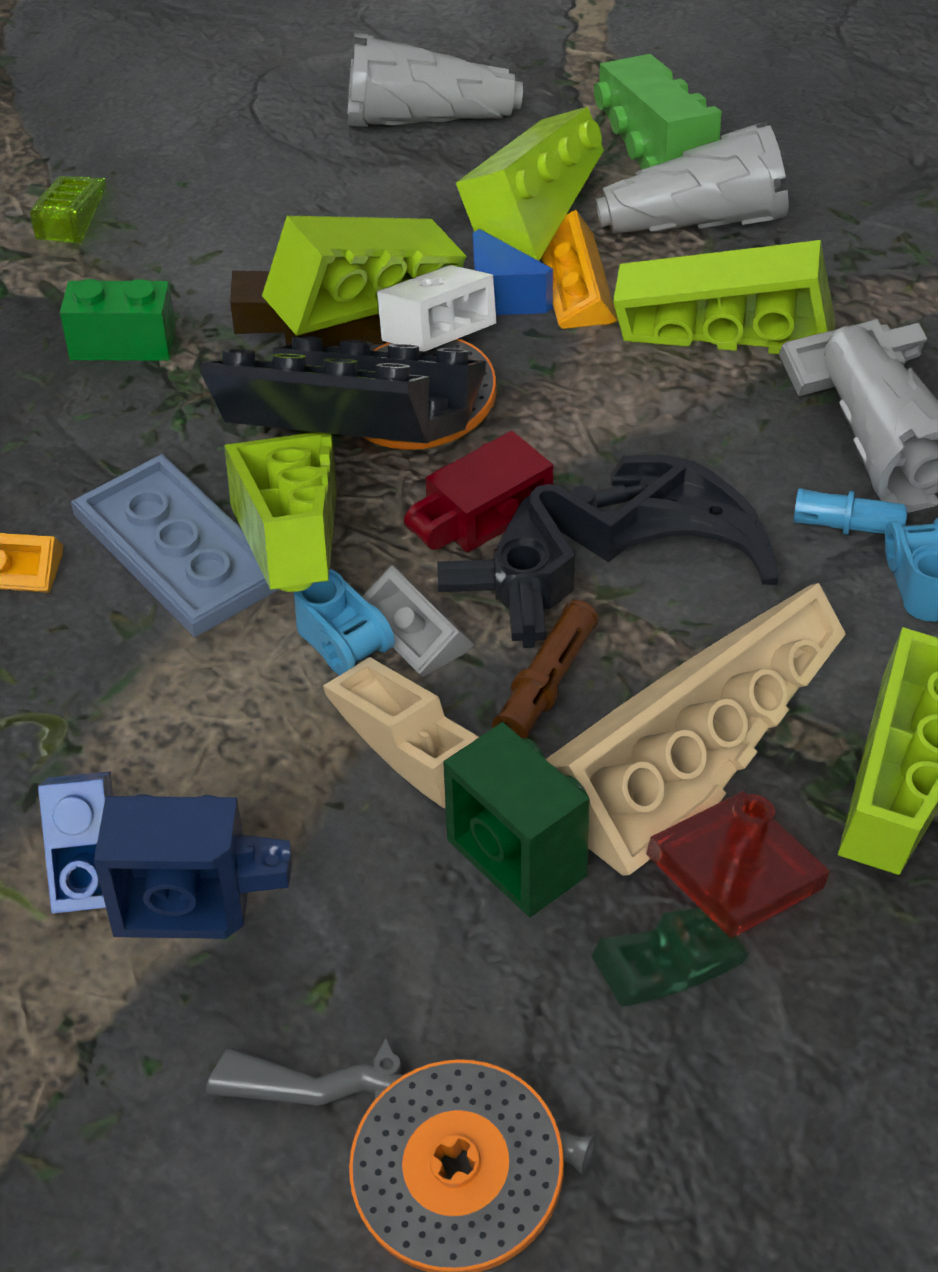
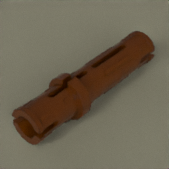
M572 600L570 604L567 603L561 616L543 641L529 667L521 670L513 679L510 687L512 694L500 713L493 719L492 728L504 722L521 738H529L530 732L542 712L549 711L554 706L559 695L557 687L575 661L590 633L598 625V613L590 604L581 600Z

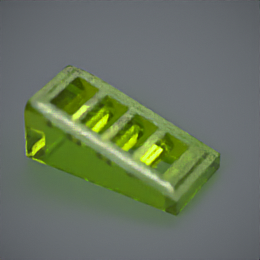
M60 175L35 202L30 212L35 239L80 243L106 188L105 179Z

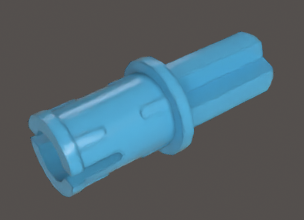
M799 488L793 523L843 529V534L845 535L849 534V529L885 534L889 521H899L902 526L906 525L907 507L899 503L855 498L854 491H849L847 496Z

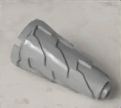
M354 33L352 49H354V59H351L349 117L347 126L368 127V124L402 125L417 122H446L456 119H504V115L511 116L513 109L521 108L523 82L515 81L514 73H509V69L471 63L451 55L431 52L416 46L376 39L374 36H368V34Z
M767 122L727 133L721 136V140L684 151L681 157L638 170L635 173L636 176L604 187L603 197L595 199L601 227L610 225L612 233L635 232L646 229L653 233L698 225L700 229L741 221L742 225L786 217L789 208L788 190L775 193L776 189L781 188V179L786 178L779 146L771 126H767Z
M860 326L839 328L830 336L826 344L824 353L825 364L841 398L839 402L841 410L855 436L853 439L854 444L871 479L874 491L881 501L904 504L907 507L908 513L938 505V497L935 494L938 492V400L912 368L907 370L889 349L878 344L866 328Z

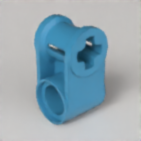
M938 518L934 520L933 524L902 526L899 521H889L885 529L886 559L890 570L894 573L903 600V606L910 615L917 619L936 622L938 621Z
M329 570V581L312 583V586L308 589L294 592L298 633L323 656L327 664L339 676L375 651L384 653L394 647V634L385 616L378 608L363 599L336 571Z

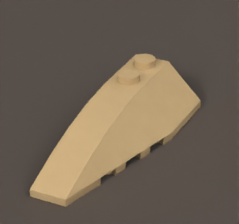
M819 583L811 584L707 647L614 709L546 759L564 776L569 775L578 780L586 790L590 798L588 849L621 875L632 874L717 807L726 795L723 788L737 770L747 767L757 753L754 749L756 744L768 728L777 727L789 711L786 706L799 687L807 686L845 636L846 633Z

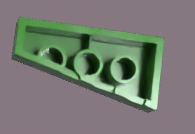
M652 54L600 63L599 82L594 85L596 105L599 110L605 111L610 119L613 132L616 135L620 134L626 144L629 157L632 160L636 159L641 169L681 157L684 151L720 140L722 111L716 106L706 108V98L700 93L689 94L688 84L681 78L673 80L672 71Z

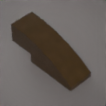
M232 270L230 306L234 334L285 332L286 345L292 344V336L296 335L262 296L269 271ZM379 314L301 334L304 336L323 337V346H339L340 340L370 341L371 345L387 343L382 341Z

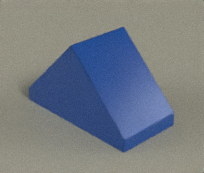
M481 229L472 233L473 270L493 275L496 315L547 313L553 308V268Z

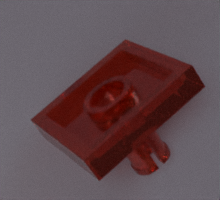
M744 791L651 836L646 855L731 939L824 889L830 873L818 859L774 820L776 812L769 800L756 794L747 795Z

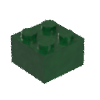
M501 722L443 761L447 841L529 918L587 877L590 798L581 783L572 776H564L551 765L532 740L521 738L504 722Z

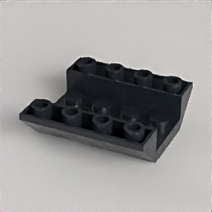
M304 335L292 336V344L274 347L272 362L255 360L256 352L244 349L222 350V358L201 362V375L226 423L426 444L465 430L486 371V361L468 359L469 351L463 349H437V356L419 355V346L390 344L388 345V352L371 350L370 341L340 340L339 347L323 346V337Z

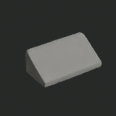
M393 565L362 596L363 599L378 608L385 616L394 634L395 644L393 648L422 677L464 655L476 645L409 578Z

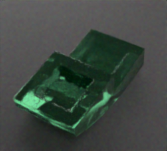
M714 905L666 912L662 915L653 931L601 938L591 957L621 1007L663 998L702 984L743 964L749 954L718 907Z

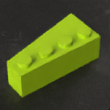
M588 106L540 120L456 182L474 232L481 229L540 261L604 151L601 143V130L593 120Z
M286 216L262 296L297 336L379 314L377 291L449 265L462 268L467 256L433 219Z
M821 240L623 263L619 266L613 303L624 341L689 347L693 340L711 342L717 345V349L737 351V344L768 347V354H779L782 344H785V342L835 330V317Z
M312 432L224 445L231 508L270 590L280 589L286 592H298L308 589L312 586V583L329 581L337 495L332 434Z
M904 627L901 629L882 678L838 851L839 856L897 875L901 874L938 812V638Z

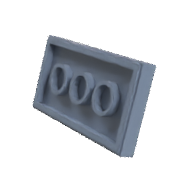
M163 454L71 501L74 516L194 638L279 590H270L242 529Z

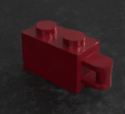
M511 430L425 477L426 498L413 504L404 516V525L431 550H437L455 541L463 550L469 553L504 533L518 506L526 497L530 496V493L537 486L553 485L554 465Z

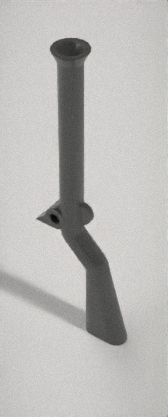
M386 1038L374 1059L373 1065L365 1063L356 1064L318 1078L228 1047L208 1079L206 1094L317 1106L328 1104L362 1091L374 1094L376 1099L389 1085L403 1075L401 1074L400 1059L392 1053ZM558 1129L563 1147L564 1162L570 1163L581 1175H584L593 1156L596 1135L577 1136Z

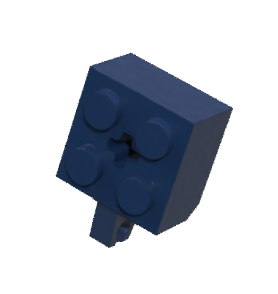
M137 794L133 796L105 797L94 863L113 937L227 939L244 926L248 892L289 888L292 854L290 841L243 835L237 797H217L213 795L154 797L147 794Z

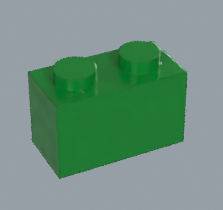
M95 279L68 281L60 316L70 360L170 361L176 325L169 281H148L145 279L132 281H98Z

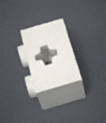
M449 265L377 291L382 341L389 343L419 346V351L425 352L496 324L492 274Z

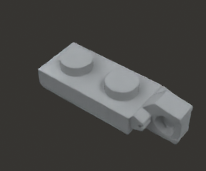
M878 319L852 325L866 328L878 344L889 349L903 366H905L906 361L920 357L923 345L927 342V338L919 323L891 330L887 324L880 325ZM836 330L782 344L779 356L798 396L835 387L825 364L824 353L830 336Z

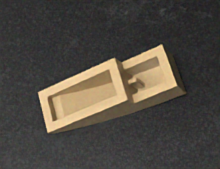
M371 657L323 685L328 699L369 746L416 789L445 808L443 761L479 738V736L446 718L437 695Z

